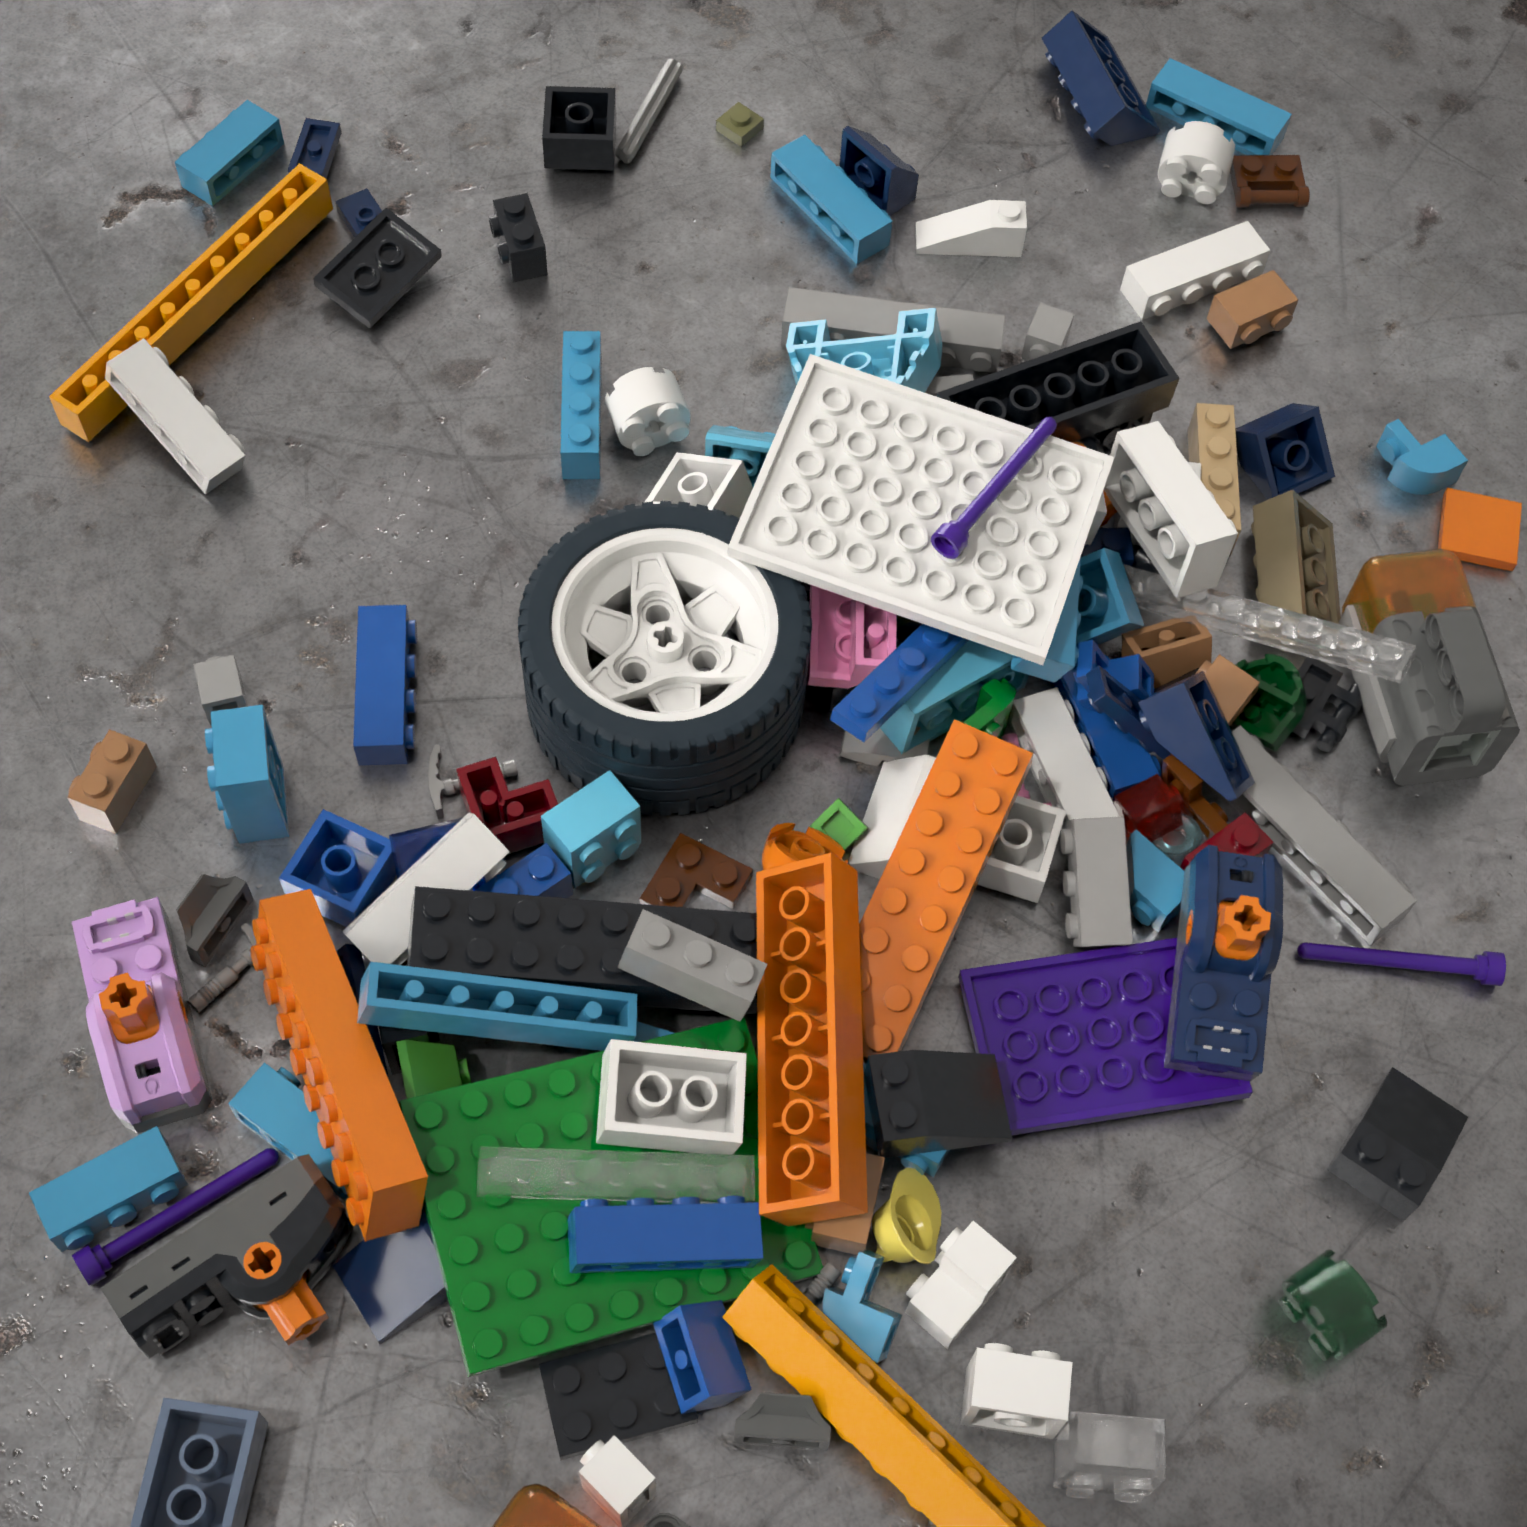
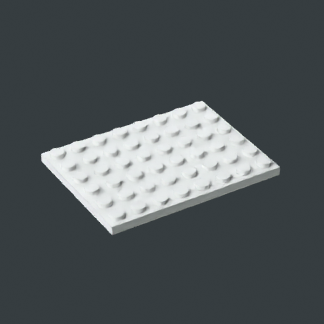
M810 354L728 545L727 556L1043 665L1114 457L1050 435L968 531L969 538L966 548L957 558H946L935 550L931 543V536L942 523H949L951 520L956 521L1032 433L1033 429Z

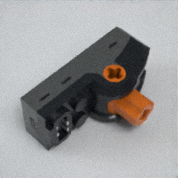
M307 1154L296 1157L100 1289L128 1334L149 1359L157 1353L161 1355L178 1345L190 1335V1329L196 1324L201 1326L216 1319L223 1312V1306L232 1300L250 1316L261 1320L271 1319L289 1346L296 1341L309 1337L319 1330L320 1325L329 1318L313 1294L312 1289L338 1258L354 1226L345 1214L346 1209L310 1155Z

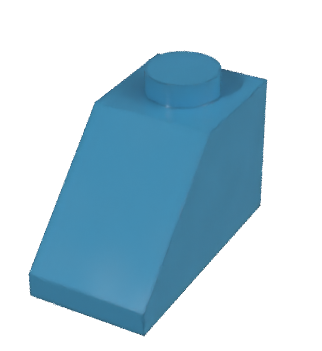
M1135 830L1130 835L1126 844L1130 908L1139 922L1146 926L1150 925L1159 933L1180 912L1184 870L1138 830Z

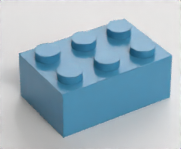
M263 705L211 711L212 728L205 729V742L208 754H213L214 765L207 767V776L211 792L215 791L218 810L223 811L226 829L234 830L239 844L289 837L284 768Z

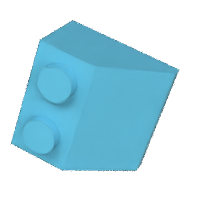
M713 425L706 434L705 456L743 460L752 487H754L776 434L742 430L733 426Z

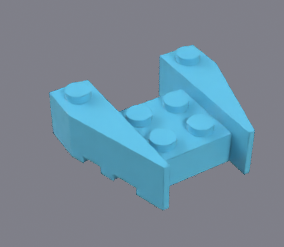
M936 308L900 311L896 334L831 341L826 319L790 323L786 343L796 386L808 357L812 354L924 393L941 366L943 346Z

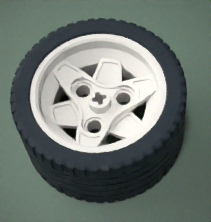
M653 501L642 502V505L635 506V504L626 505L624 509L618 510L615 508L606 511L605 515L601 516L598 514L590 518L588 523L582 522L574 527L572 533L567 532L560 538L559 543L553 544L548 550V555H544L538 562L537 569L533 570L529 577V584L525 586L523 592V599L519 607L520 616L518 617V638L529 721L544 755L549 757L553 767L556 770H560L561 775L568 782H574V786L577 789H582L610 770L640 805L641 814L652 815L653 813H660V816H671V813H678V815L689 814V811L694 810L698 813L708 810V807L711 806L716 808L724 805L725 801L729 799L733 801L741 797L744 791L748 793L756 787L758 781L763 782L770 775V771L777 768L781 763V757H785L790 750V745L794 742L798 728H800L804 710L812 631L810 605L807 601L805 587L801 585V581L727 556L728 545L740 518L733 515L729 517L726 515V512L715 508L714 510H709L708 506L697 504L696 506H691L688 502L671 504V501H660V504H653ZM730 629L737 635L740 642L726 638L724 635ZM589 649L595 650L606 657L593 670L588 660ZM701 667H707L712 670L704 672L699 671L697 669ZM630 679L641 680V682L634 684L627 681ZM720 686L726 688L718 697L700 707L701 695L713 694ZM650 700L656 712L643 711L633 707H641Z

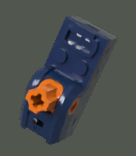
M1208 845L1196 854L1186 867L1183 880L1164 1068L1244 1081H1252L1262 1074L1271 974L1279 960L1283 938V869L1274 855L1264 854L1263 857H1255L1219 851L1218 846Z

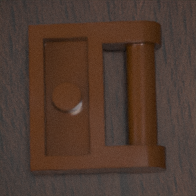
M1234 155L1230 175L1237 208H1248L1250 204H1294L1295 207L1308 206L1310 191L1309 187L1305 184L1300 155Z

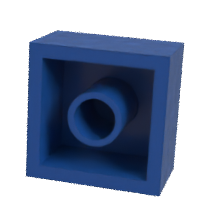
M323 809L280 875L279 880L285 894L311 889L321 915L347 927L389 888L403 863L397 842Z

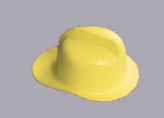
M905 1168L898 1172L893 1183L890 1199L873 1215L872 1230L877 1241L876 1254L884 1256L883 1262L893 1260L897 1263H907L917 1260L919 1263L928 1265L935 1260L936 1245L941 1226L942 1212L940 1202L931 1182L915 1168Z

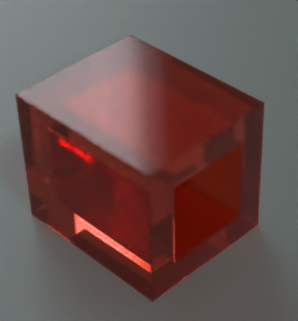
M1158 774L1115 796V801L1123 812L1125 829L1130 835L1135 830H1138L1150 842H1153L1183 826L1180 809L1184 806L1182 796L1175 786H1167Z

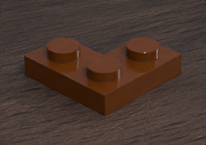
M1170 754L1163 760L1161 789L1204 838L1208 840L1228 825V817L1217 803L1212 802L1209 804L1201 795L1203 787L1202 778L1173 754Z
M680 833L639 898V904L686 908L695 892L698 891L733 909L751 880L753 869Z

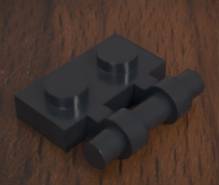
M1307 655L1298 670L1306 692V709L1302 719L1292 732L1305 738L1311 727H1313L1321 734L1316 742L1317 747L1322 751L1330 752L1334 744L1339 743L1346 734V724L1350 717L1356 716L1361 709V695L1358 684H1352L1348 691L1337 685L1343 675L1342 672ZM1327 701L1336 707L1333 716L1322 711Z

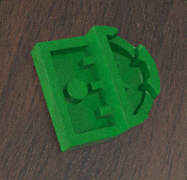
M1004 677L1001 681L992 679L984 684L980 690L975 713L964 723L1002 739L1012 710L1016 688Z

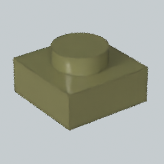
M737 102L716 120V131L740 147H743L764 129V118L740 102Z

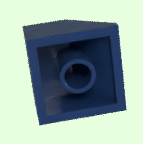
M850 126L843 128L839 166L858 188L864 189L868 197L880 209L885 210L889 216L916 199L919 174L911 165L902 161L887 145L882 144L871 134Z
M1291 403L1235 428L1236 448L1240 465L1267 500L1290 490L1301 493L1335 477L1319 406Z

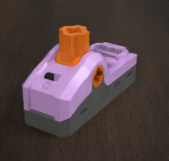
M155 897L136 903L135 899L92 911V916L71 921L89 1000L86 1006L88 1028L112 1110L124 1127L136 1133L150 1130L155 1126L160 1127L203 1114L211 1103L212 1096L190 1004L187 1001L188 996L169 917L159 898Z

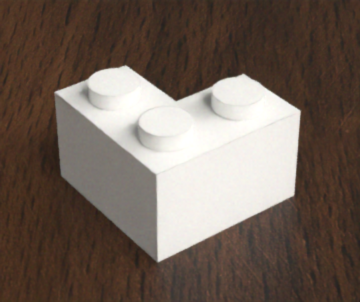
M974 1221L970 1223L964 1232L956 1227L940 1247L942 1251L935 1259L939 1264L937 1270L930 1278L924 1273L921 1274L906 1293L911 1300L905 1313L946 1349L952 1345L1003 1284L1017 1258Z

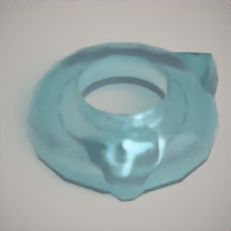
M1181 812L1161 814L1152 820L1148 827V840L1172 861L1184 858L1199 847L1203 839L1197 821ZM1169 832H1179L1185 836L1186 840L1180 845L1172 846L1165 843L1162 838Z

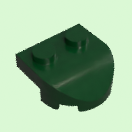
M1265 654L1264 659H1257L1251 662L1243 659L1235 665L1260 683L1257 693L1230 728L1235 730L1241 725L1250 735L1257 737L1264 746L1276 752L1304 715L1306 692L1297 668L1284 657L1275 654Z

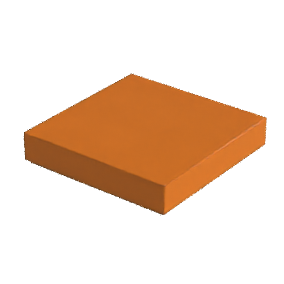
M1447 488L1443 494L1437 556L1513 571L1518 560L1522 503Z

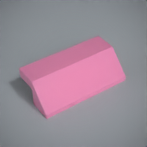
M810 585L812 631L807 685L845 689L857 686L896 649L897 615Z

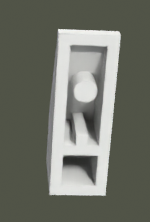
M988 200L918 221L915 224L916 254L1021 257L1027 232L1026 202Z

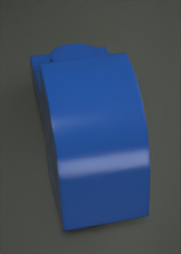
M1094 640L1077 643L1079 657L1073 668V674L1078 683L1077 701L1085 708L1097 712L1088 700L1087 694L1090 690L1086 674L1097 666H1101L1141 700L1154 694V673L1140 654L1108 660Z

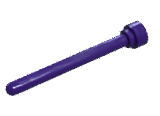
M1052 417L1044 418L958 519L940 525L931 536V543L938 553L949 559H955L968 545V531L1055 431L1057 427L1055 419Z
M1307 942L1301 943L1297 948V953L1302 959L1472 975L1473 979L1480 980L1482 985L1502 986L1506 974V958L1504 953L1484 951L1482 955L1476 954L1474 958Z
M267 1148L107 1245L101 1247L98 1244L93 1248L87 1245L72 1254L88 1285L91 1287L107 1277L105 1272L113 1268L112 1262L275 1165L279 1160L278 1152L273 1148Z

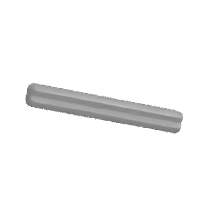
M669 58L662 67L615 151L616 157L622 159L624 163H630L635 157L683 71V65L676 62L674 58Z

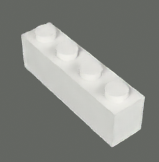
M1245 221L1126 266L1120 291L1141 320L1155 315L1161 316L1170 309L1183 304L1195 303L1204 296L1215 292H1223L1233 285L1262 275L1271 250L1249 221Z
M143 338L107 362L105 372L107 382L205 495L242 469L245 454L240 441L232 434L227 435L219 425L215 412L207 405L202 406L195 398L194 391L189 382L182 376H176L170 369L166 356L159 348H152Z
M1055 687L1014 700L1008 720L1013 733L1018 735L1020 748L1033 753L1030 769L1046 803L1051 802L1053 807L1066 810L1061 829H1066V821L1072 819L1124 817L1118 802L1112 801L1107 791V780L1103 770L1095 766L1090 756L1091 749L1086 735L1079 733L1074 723V712L1070 702L1063 700L1058 688Z
M469 812L343 930V933L371 962L401 965L408 958L410 916L415 886L473 891L471 888L481 878L485 877L487 880H490L506 865L503 858L510 851L475 814Z

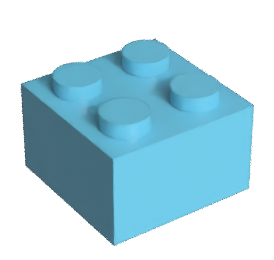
M610 770L541 815L544 844L547 843L571 872L572 886L574 888L584 882L591 883L604 873L607 866L617 859L625 860L637 851L641 844L640 805Z

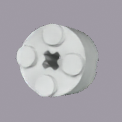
M1191 121L1185 123L1182 129L1175 131L1176 127L1172 128L1167 134L1158 168V179L1162 185V193L1168 197L1190 196L1194 197L1199 203L1212 204L1227 186L1235 153L1233 139L1231 138L1229 142L1223 136V129L1207 122Z
M653 367L633 370L620 377L613 384L615 390L609 396L607 392L605 396V404L619 441L626 448L632 449L636 456L648 455L656 447L664 446L671 441H681L689 434L690 412L676 377L670 370L664 369L665 373L655 372Z

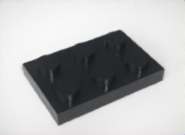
M385 208L313 278L314 286L370 329L442 257L441 249L388 208Z
M656 1332L539 1364L560 1460L583 1455L597 1441L602 1440L606 1444L614 1435L623 1444L698 1423L696 1411L681 1414Z

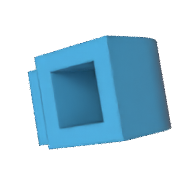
M1399 419L1386 425L1376 446L1382 457L1393 466L1387 480L1400 490L1416 495L1433 494L1456 483L1468 462V459L1446 434L1421 445Z
M864 1250L859 1251L857 1258L851 1256L845 1266L841 1279L842 1283L847 1284L845 1290L836 1286L826 1288L822 1307L823 1313L862 1351L878 1363L887 1358L902 1314L869 1301L884 1256Z

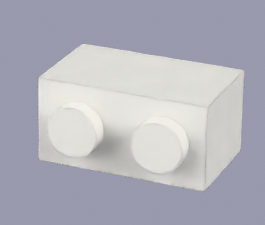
M615 1435L606 1444L602 1440L597 1441L580 1460L584 1465L579 1471L583 1490L619 1527H626L657 1495L656 1478Z

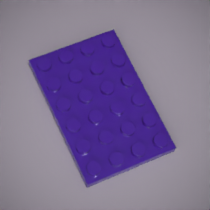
M1177 938L960 970L958 978L975 1052L995 1054L1012 1135L1246 1099L1251 1096L1253 1090L1250 1081L1164 1068Z

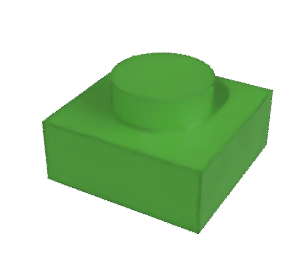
M840 798L809 826L833 838L845 851L868 829L866 824Z

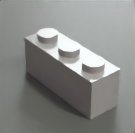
M1124 817L1082 818L1066 821V829H1061L1060 846L1062 854H1068L1069 871H1064L1063 873L1065 896H1070L1071 913H1067L1065 918L1068 939H1073V947L1132 944Z
M643 909L617 968L741 1022L753 1001L767 963Z

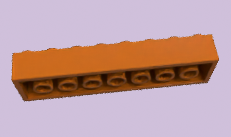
M955 719L859 923L863 1060L867 1061L868 1055L902 1051L1032 765V752Z
M827 853L756 872L757 959L767 963L757 988L759 1215L786 1226L868 1213L858 874L855 868L833 853Z
M311 889L259 900L258 918L253 919L252 922L256 945L251 946L253 966L256 971H263L265 977L263 987L267 1003L269 1005L275 1004L279 1013L276 1016L279 1035L282 1040H289L292 1048L290 1049L292 1069L296 1076L302 1074L306 1084L303 1087L306 1106L309 1112L316 1111L320 1121L317 1123L320 1143L323 1149L330 1148L334 1160H332L331 1166L335 1183L338 1187L344 1186L349 1197L346 1199L349 1220L353 1226H360L365 1242L417 1227L420 1223L428 1175L366 1024L357 1023L359 1005Z

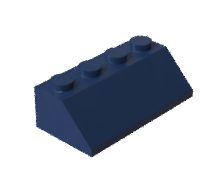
M1072 10L1042 37L1048 49L1045 53L1047 59L1060 71L1061 74L1058 76V79L1062 86L1068 92H1071L1074 97L1071 100V104L1081 116H1084L1087 121L1084 124V128L1094 140L1097 141L1100 138L1110 146L1156 136L1160 132L1159 127L1108 36Z

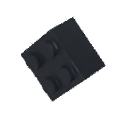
M546 86L542 132L544 168L614 170L617 120L616 88Z

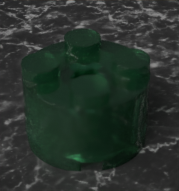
M1329 1249L1284 1280L1282 1288L1285 1295L1278 1300L1282 1310L1290 1320L1296 1323L1301 1319L1312 1334L1308 1338L1311 1347L1324 1361L1331 1357L1338 1360L1344 1359L1387 1327L1385 1314L1377 1319L1372 1309L1379 1302L1370 1287L1345 1259L1336 1264L1332 1260L1335 1252Z

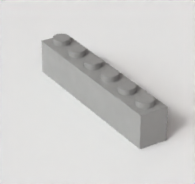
M788 287L782 321L781 345H786L790 323L826 319L831 341L896 334L900 311L936 308L943 343L941 367H957L979 372H997L1002 350L1005 315Z
M1240 725L1232 731V734L1255 783L1237 799L1228 802L1241 815L1245 812L1274 842L1272 847L1371 946L1404 919L1417 900L1411 895L1405 883L1395 879L1381 865L1379 858L1372 851L1365 849L1351 835L1350 830L1343 822L1336 820L1322 807L1320 800L1315 794L1306 791L1293 778L1290 770L1284 764L1278 763L1264 749L1261 741L1257 737L1250 735Z

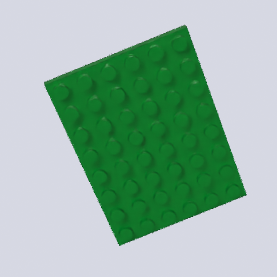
M744 1016L741 1022L731 1019L641 1041L643 1043L747 1053L743 1143L732 1156L597 1144L601 1067L604 1051L400 1100V1109L428 1175L423 1203L468 1377L651 1325L661 1320L663 1316L680 1305L722 1300L723 1304L734 1301L751 1280L771 1264L791 1283L817 1277V1274H820L823 1265L816 1243L811 1241L812 1230L805 1228V1224L786 1226L761 1215L763 1259L753 1268L570 1273L568 1216L574 1207H580L581 1201L606 1199L608 1200V1206H623L630 1199L652 1198L654 1199V1205L672 1204V1200L675 1198L698 1197L700 1198V1204L717 1203L718 1198L725 1196L745 1197V1203L759 1202L758 1059Z

